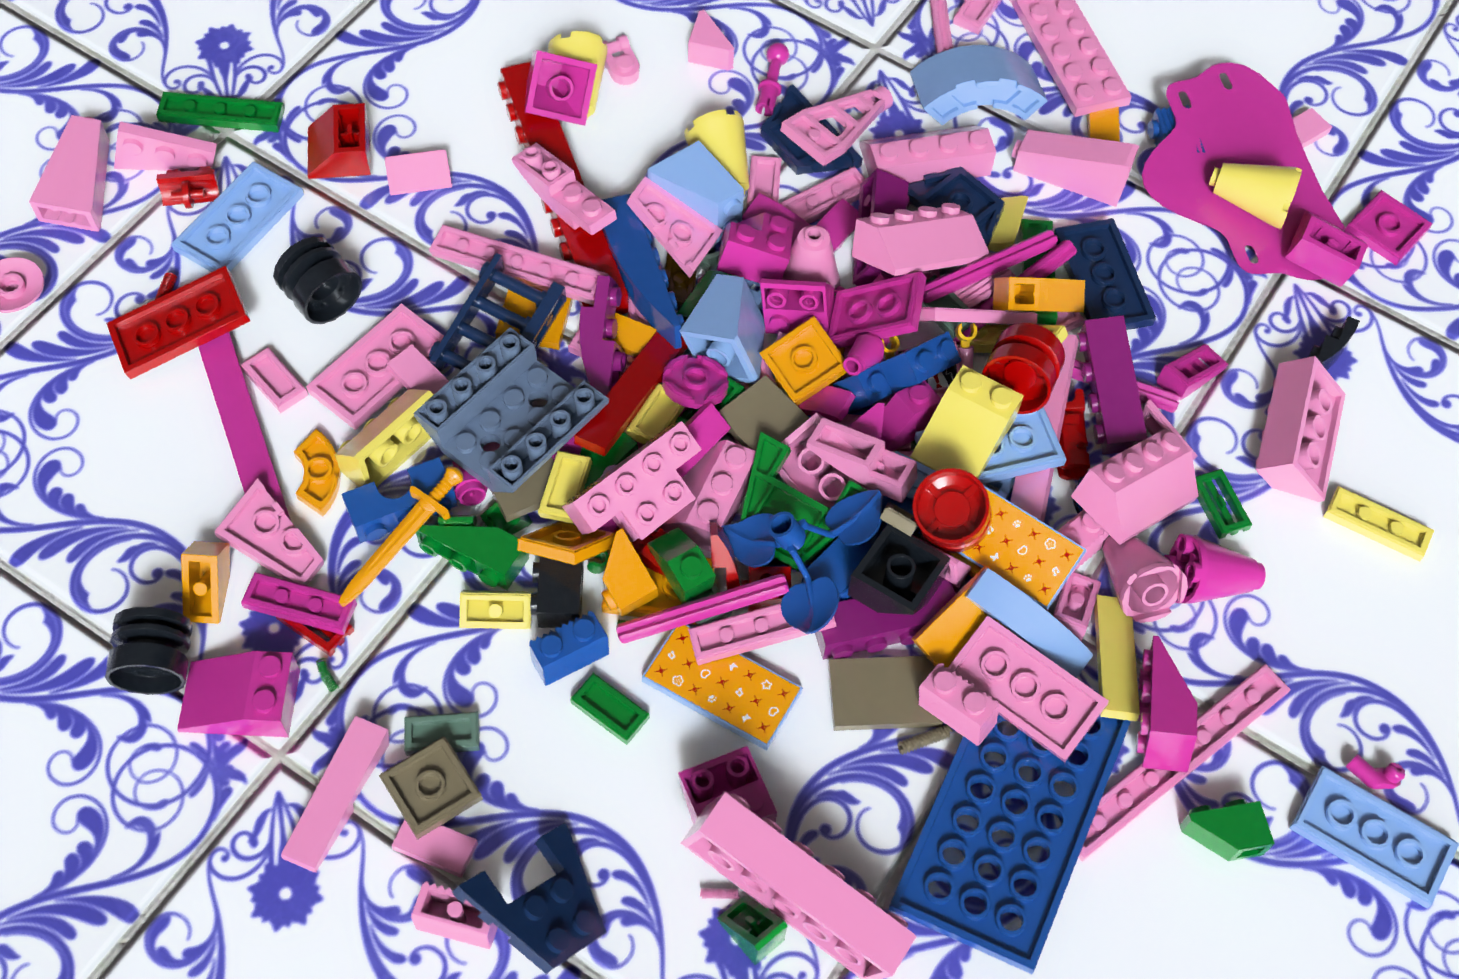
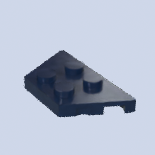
M793 84L790 85L782 102L777 103L773 109L772 116L768 117L762 125L760 136L796 175L847 170L854 166L856 168L861 167L863 158L852 146L843 155L822 166L780 131L784 120L803 109L813 107ZM826 119L818 121L835 136L840 135Z
M962 167L948 169L943 173L924 175V180L908 184L909 202L917 209L920 206L939 208L943 203H954L961 206L960 210L972 214L988 248L1003 213L1005 202Z

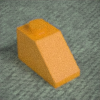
M623 528L615 534L603 576L606 590L601 592L609 609L612 611L617 608L621 617L659 597L657 586Z
M194 541L181 554L183 615L189 618L191 622L219 624L230 579L229 543Z

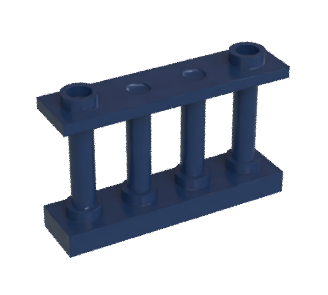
M496 253L491 262L486 261L482 266L478 283L441 342L436 341L429 353L430 363L440 372L446 363L462 370L471 362L454 352L463 336L485 348L497 339L470 325L479 310L519 329L520 334L534 344L536 351L567 301L565 287L553 281L548 291L543 290L541 292L504 273L502 255ZM498 284L536 303L537 309L533 316L524 318L487 299L494 285Z

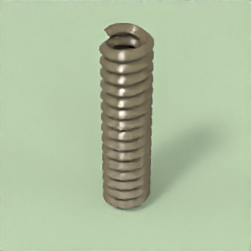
M946 724L945 726L942 725V727L932 729V731L929 730V732H923L922 734L912 736V738H906V740L899 741V752L903 755L904 753L907 754V752L910 753V751L917 750V748L930 746L934 742L943 741L950 738V732H953V730Z

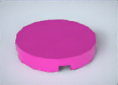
M680 355L670 360L664 367L662 387L665 394L673 402L687 408L700 409L706 403H712L714 406L721 403L727 395L729 381L726 369L716 360L704 355H697L696 358Z

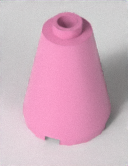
M810 225L800 230L791 247L790 261L781 280L827 282L834 287V291L840 285V277L830 235L824 228Z
M1111 536L1106 539L1102 548L1119 605L1127 617L1130 616L1140 623L1154 622L1170 614L1172 611L1169 607L1177 600L1179 603L1183 601L1188 588L1187 577L1177 565L1136 536L1121 545Z

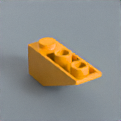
M1025 277L994 278L993 310L1084 312L1085 280Z

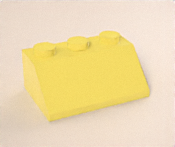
M408 389L400 397L394 398L386 410L378 417L370 419L364 425L361 432L340 446L335 454L340 472L358 487L371 482H375L376 487H378L431 439L416 420L413 413L434 394L429 390Z

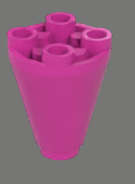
M1179 534L1169 555H1164V557L1177 565L1187 577V592L1180 604H1191L1249 593L1262 588L1265 582L1266 572L1262 563L1196 535Z

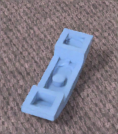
M985 568L965 594L967 599L989 617L997 619L1020 639L1076 678L1093 656L1090 650L1055 617L989 568Z

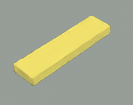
M1096 595L1094 613L1099 694L1109 701L1100 717L1137 721L1140 715L1133 618L1127 617L1122 611L1117 597Z

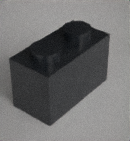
M540 556V562H533L532 578L533 583H538V593H531L530 612L531 615H537L538 628H561L563 624L568 625L569 620L574 622L576 617L581 618L584 561L573 565Z

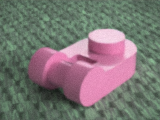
M625 34L618 36L615 41L609 43L606 40L602 41V43L607 44L608 52L605 67L612 80L620 85H630L636 82L640 75V66L630 47L627 36ZM620 52L621 55L613 57L612 54Z

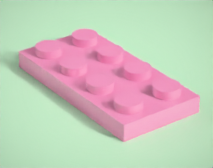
M401 303L306 386L308 393L356 430L404 387L387 370L386 363L411 344L430 361L429 353L436 341L441 342L444 335Z
M989 616L984 619L949 666L950 672L956 671V676L962 675V680L968 679V684L974 683V688H980V692H986V696H992L993 700H998V714L1064 762L1067 761L1109 703L1107 699Z

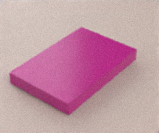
M922 271L836 291L828 331L829 338L838 349L852 346L856 338L863 334H874L880 339L918 331L926 276Z

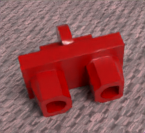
M210 166L199 167L197 171L182 172L179 169L167 170L165 174H157L156 177L163 206L184 204L186 209H193L194 203L213 202L221 194L215 169H212Z

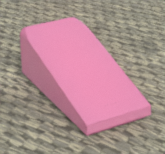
M1073 572L1061 590L1052 616L1082 642L1101 582Z

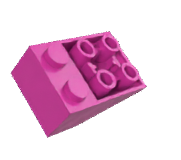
M1153 636L1151 649H1144L1142 668H1140L1138 689L1142 691L1141 699H1139L1140 715L1137 721L1141 722L1140 731L1137 733L1136 753H1143L1142 768L1188 772L1197 738V702L1160 637Z

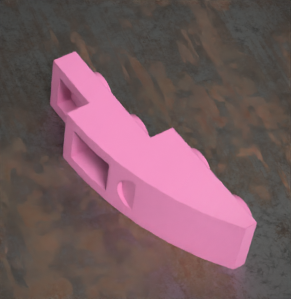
M538 143L531 145L511 158L515 167L532 189L574 230L581 227L590 235H594L617 219L615 209L576 181L574 170Z

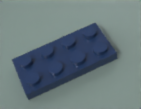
M1114 218L1055 228L1054 234L1058 238L1056 246L1064 240H1070L1077 249V253L1065 262L1064 265L1071 280H1085L1083 313L1086 320L1124 315L1126 330L1154 325L1156 316Z

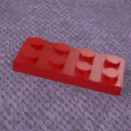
M225 265L106 324L124 373L131 380L251 320L232 274Z

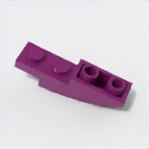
M598 275L594 307L581 306L579 322L580 347L589 384L606 396L619 380L620 371L623 372L626 367L625 352H623V349L616 341H612L617 336L618 324L615 319L616 307H619L621 304L622 292L611 276Z

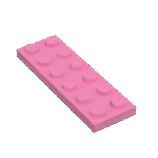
M1009 0L1074 117L1130 104L1132 96L1075 0Z

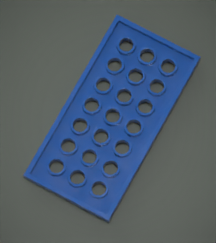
M999 714L997 724L980 745H975L963 736L888 910L1033 975L1131 723L1130 720L1099 716L1095 721L1098 726V732L1094 734L1086 733L1075 748V750L1082 752L1086 758V762L1082 765L1072 764L1068 759L1064 762L1048 750L1037 749L1032 743V738L1018 728L1017 733L1007 736L1002 734L998 730L997 725L1007 720ZM988 752H997L1003 757L1004 764L999 767L990 766L986 763L984 755ZM1025 766L1032 767L1037 771L1039 778L1034 782L1025 781L1020 777L1019 769ZM1058 781H1065L1072 786L1074 794L1069 797L1060 796L1055 792L1054 784ZM976 783H983L989 787L991 795L985 799L977 798L972 794L970 787ZM1010 798L1020 799L1025 804L1026 810L1021 814H1014L1007 809L1005 802ZM1045 813L1055 814L1060 819L1061 826L1057 829H1048L1042 824L1041 816ZM962 815L972 816L977 822V828L973 831H964L958 826L957 818ZM997 830L1006 831L1011 835L1013 843L1007 847L998 846L993 841L992 834ZM1035 845L1041 846L1046 850L1048 859L1040 863L1035 862L1028 856L1027 849ZM950 847L957 848L962 852L964 860L959 864H950L944 859L943 851ZM983 863H991L998 869L999 877L994 880H986L979 874L978 867ZM1018 879L1029 880L1034 886L1035 893L1030 896L1018 894L1014 888V882ZM933 881H942L947 884L950 893L944 898H936L929 892L928 885ZM971 896L980 898L985 904V911L981 914L968 912L964 906V900ZM1007 912L1016 914L1020 918L1021 927L1015 931L1007 930L1002 926L1000 916Z

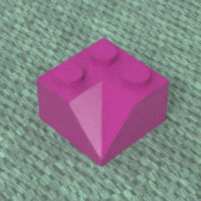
M767 213L759 214L738 223L731 221L723 231L716 270L744 277V279L759 284L761 279L781 280L790 261L795 222L789 221L782 216H774Z

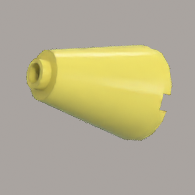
M571 31V37L562 39L561 34L549 41L548 53L597 64L587 115L588 119L596 110L608 52L607 44L602 43L601 36L591 32Z
M726 109L709 112L696 118L693 121L694 127L690 131H688L687 127L684 130V137L688 146L700 141L742 186L745 195V191L749 188V175L742 115L735 110V115L727 114Z
M1223 163L1221 169L1215 167L1209 185L1215 187L1214 194L1274 228L1281 229L1288 214L1286 211H1288L1295 195L1302 169L1288 166Z

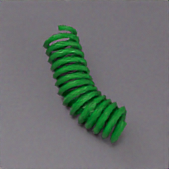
M326 658L318 659L316 661L317 670L321 672L319 675H321V680H323L329 692H333L337 688L339 689L338 684L327 667Z

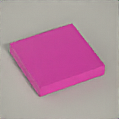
M1381 190L1353 218L1345 231L1362 239L1368 244L1370 249L1396 266L1429 231L1433 224Z

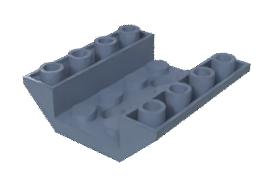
M510 327L413 414L448 458L491 491L514 493L609 403V398L584 380L576 388L537 360L533 343ZM536 399L548 401L543 407H532L530 405ZM497 442L500 444V447L495 451L487 452L483 450L487 443Z

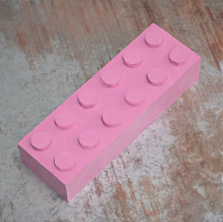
M724 792L705 806L681 841L683 846L783 919L788 925L860 979H884L894 975L917 937L907 929L909 925L903 918L891 912L887 914L876 905L877 901L871 894L862 889L855 890L844 881L845 876L839 870L830 865L823 866L813 858L814 854L807 846L797 841L791 842L781 834L782 829L775 822L765 817L761 819L749 810L750 805L736 794L729 795Z

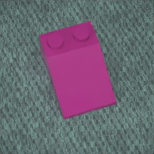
M251 651L190 662L177 731L184 733L289 738L300 675V668L293 653Z

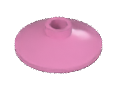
M13 257L0 260V312H16L30 306L43 291L44 276L42 271L34 262L25 258Z

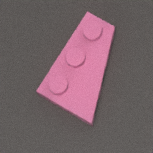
M120 121L114 169L164 171L179 169L180 171H197L199 167L207 166L213 169L217 143Z
M646 176L630 195L626 203L689 278H691L723 232L721 228Z
M258 478L214 531L217 538L225 543H229L230 546L287 581L308 586L324 565L323 558L302 532L294 526L284 513V510L277 501L273 500Z

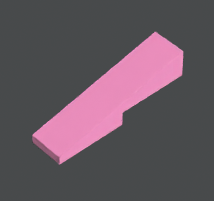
M354 717L281 853L282 859L312 872H317L354 812V801L390 745L387 728L360 717Z

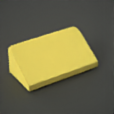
M1028 196L1001 198L1005 202L1004 210L988 250L998 252L1014 245Z
M463 590L460 592L459 628L531 629L530 601L531 593L533 592Z

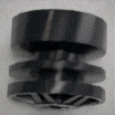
M313 236L305 238L290 246L279 258L273 273L275 284L284 292L287 298L293 301L294 306L303 317L312 324H325L344 315L359 298L363 286L361 277L342 259L340 253L324 237Z
M133 607L115 614L112 625L113 632L110 643L114 648L108 654L105 673L107 682L117 689L145 695H163L184 688L189 661L185 654L188 653L191 645L190 637L193 628L190 619L181 613L157 607Z

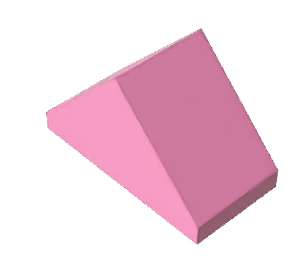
M705 10L699 11L688 41V62L723 70L733 69L734 47Z

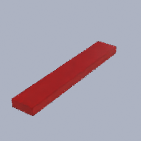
M658 332L653 335L606 395L609 398V403L575 434L574 444L604 457L635 418L657 384L662 382L664 367L670 360L683 355L688 348L682 335V348L675 349Z

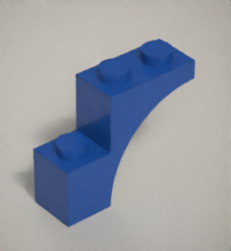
M949 331L879 362L856 376L850 375L832 385L833 387L850 391L856 396L849 407L848 413H851L895 392L919 384L958 364L962 360Z

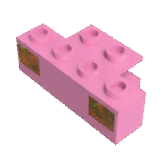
M682 421L673 423L594 483L587 486L586 489L584 488L583 491L572 497L562 507L582 535L595 532L610 519H613L619 529L623 528L630 542H634L638 538L643 540L696 499L676 469L702 449Z

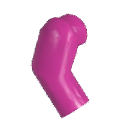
M1359 754L1345 766L1371 789H1394L1405 778V770L1401 765L1391 762L1387 767L1373 768Z

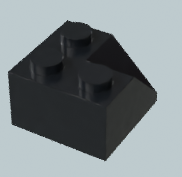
M887 524L851 574L848 595L878 613L914 615L929 603L944 581L951 558L917 538L910 537L892 525Z

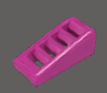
M1203 344L1166 364L1156 382L1162 389L1180 395L1181 401L1225 370L1228 363L1207 344ZM1199 358H1201L1209 366V368L1202 361H1200Z

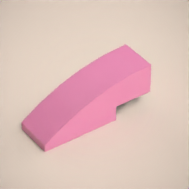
M823 417L806 443L807 448L843 474L872 490H880L882 495L900 503H903L918 477L917 461L886 450L885 441Z

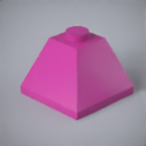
M534 51L527 80L525 112L585 126L597 64L543 51Z

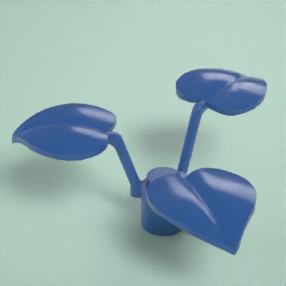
M878 489L868 490L849 496L836 503L829 510L825 518V523L831 531L809 524L805 519H801L798 522L791 513L785 511L775 515L770 513L753 515L740 522L723 526V531L732 546L735 557L745 566L755 568L767 565L774 558L775 548L782 547L792 555L804 577L805 583H799L789 588V591L782 598L781 612L790 626L807 635L813 634L824 628L835 615L839 604V592L835 583L828 577H820L812 581L797 552L805 543V530L831 539L839 536L841 542L848 546L863 544L870 540L880 527L882 493Z

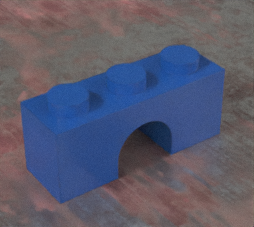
M440 457L407 469L411 486H415L427 495L436 487L446 471ZM375 482L341 494L360 544L366 541L379 540L387 533L392 532L419 501L412 498L409 491L399 498H386L379 493ZM453 487L438 502L447 508L448 511L458 506ZM437 512L431 515L440 516V514H438Z

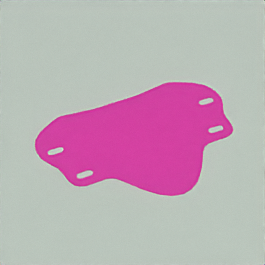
M1237 63L1212 65L1195 78L1170 84L1166 89V97L1176 119V124L1172 132L1153 150L1144 164L1142 179L1149 195L1160 205L1172 212L1221 232L1227 239L1237 264L1248 273H1282L1304 280L1324 279L1285 258L1306 210L1345 230V227L1316 178L1298 138L1288 102L1284 95L1261 74L1248 66ZM1220 73H1225L1228 76L1232 85L1231 89H1226L1223 86L1219 76ZM1179 92L1187 94L1191 108L1183 106ZM1200 140H1201V142H1202V145H1203V147H1204L1206 153H1203V152H1202V147H1201ZM1223 163L1301 168V177L1288 211H1286L1288 214L1282 228H1274L1214 194L1215 187L1210 186L1209 183L1215 167L1221 169ZM1250 245L1253 247L1258 258L1257 263H1252L1249 260L1245 246Z

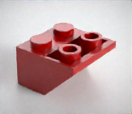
M365 103L333 105L308 127V179L371 175L370 125Z

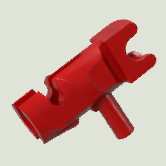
M1081 388L1075 390V399L1066 404L1059 441L1067 460L1064 466L1056 468L1059 477L1068 481L1082 480L1087 474L1088 469H1091L1089 453L1086 448L1088 446L1084 418L1086 407L1084 392Z

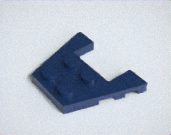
M565 823L541 836L535 842V845L556 875L508 904L485 870L458 885L452 891L453 895L461 903L467 900L480 911L478 917L488 926L494 923L510 937L507 942L545 974L563 964L606 933L569 828Z

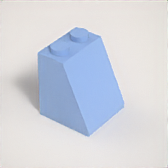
M700 141L648 168V178L723 231L731 221L735 223L742 221L744 189ZM723 232L716 241V243L722 240Z
M716 274L680 329V333L694 358L697 355H704L716 360L726 369L728 377L734 381L755 384L760 380L762 357L759 352L763 350L765 332L762 314L744 277Z

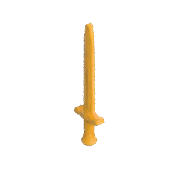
M453 466L447 467L443 478L428 495L415 486L410 487L411 497L419 501L347 585L339 599V604L342 607L352 602L371 584L433 513L437 512L444 520L450 518L448 509L438 502L447 495L448 491L452 489L451 487L463 481V474L458 468Z

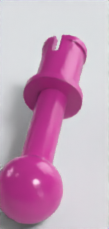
M773 43L766 51V58L770 64L766 79L762 80L758 85L760 94L755 107L756 112L759 114L762 113L764 107V116H771L773 114L776 99L782 91V87L778 83L781 66L786 64L789 59V50L782 43Z

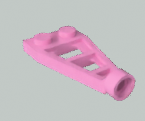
M879 86L873 90H866L803 109L784 120L780 131L822 166H825L843 155L876 117L892 106L893 97L886 87ZM855 107L864 116L857 121L844 110ZM833 118L846 129L839 136H835L818 121Z

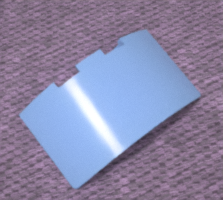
M968 45L952 48L926 59L910 72L923 109L942 126L962 113L977 109L978 105H992L993 108L1013 112L1026 120L1048 101L1030 63L1016 53L996 46Z

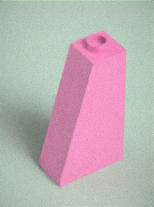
M71 115L29 200L38 221L96 232L100 231L109 151V138L101 120Z
M1027 130L1023 141L1017 140L1011 155V157L1016 158L1013 171L1116 207L1126 185L1139 145Z

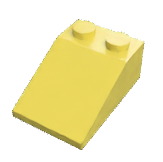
M962 365L943 395L910 458L935 471L946 468L962 469L979 479L1017 418L1024 395Z

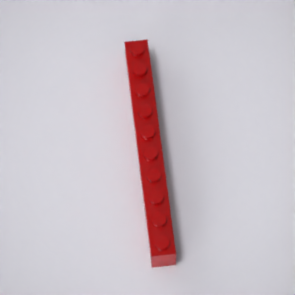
M531 61L501 68V82H497L498 92L501 100H507L508 104L505 107L509 121H515L516 123L514 132L518 144H524L526 149L538 143L574 170L576 181L585 187L559 120L525 112L527 80ZM541 199L544 213H550L552 217L549 220L554 238L559 237L561 240L559 250L562 260L608 273V276L614 279L622 292L621 304L619 307H616L615 313L620 315L628 313V292L603 230L601 229L594 235H590L581 227L574 230ZM579 301L580 307H594V305Z

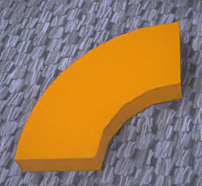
M315 429L293 451L295 458L304 468L303 482L295 494L298 500L323 517L337 497L341 472L332 444L322 432Z

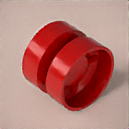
M1032 323L1014 324L1006 328L999 335L982 371V375L1024 395L1018 414L1033 413L1047 404L1064 365L1065 351L1060 340L1048 329Z
M956 468L941 469L927 476L915 492L913 498L914 518L923 536L934 547L946 552H963L977 546L988 534L992 523L991 504L984 485L973 474Z

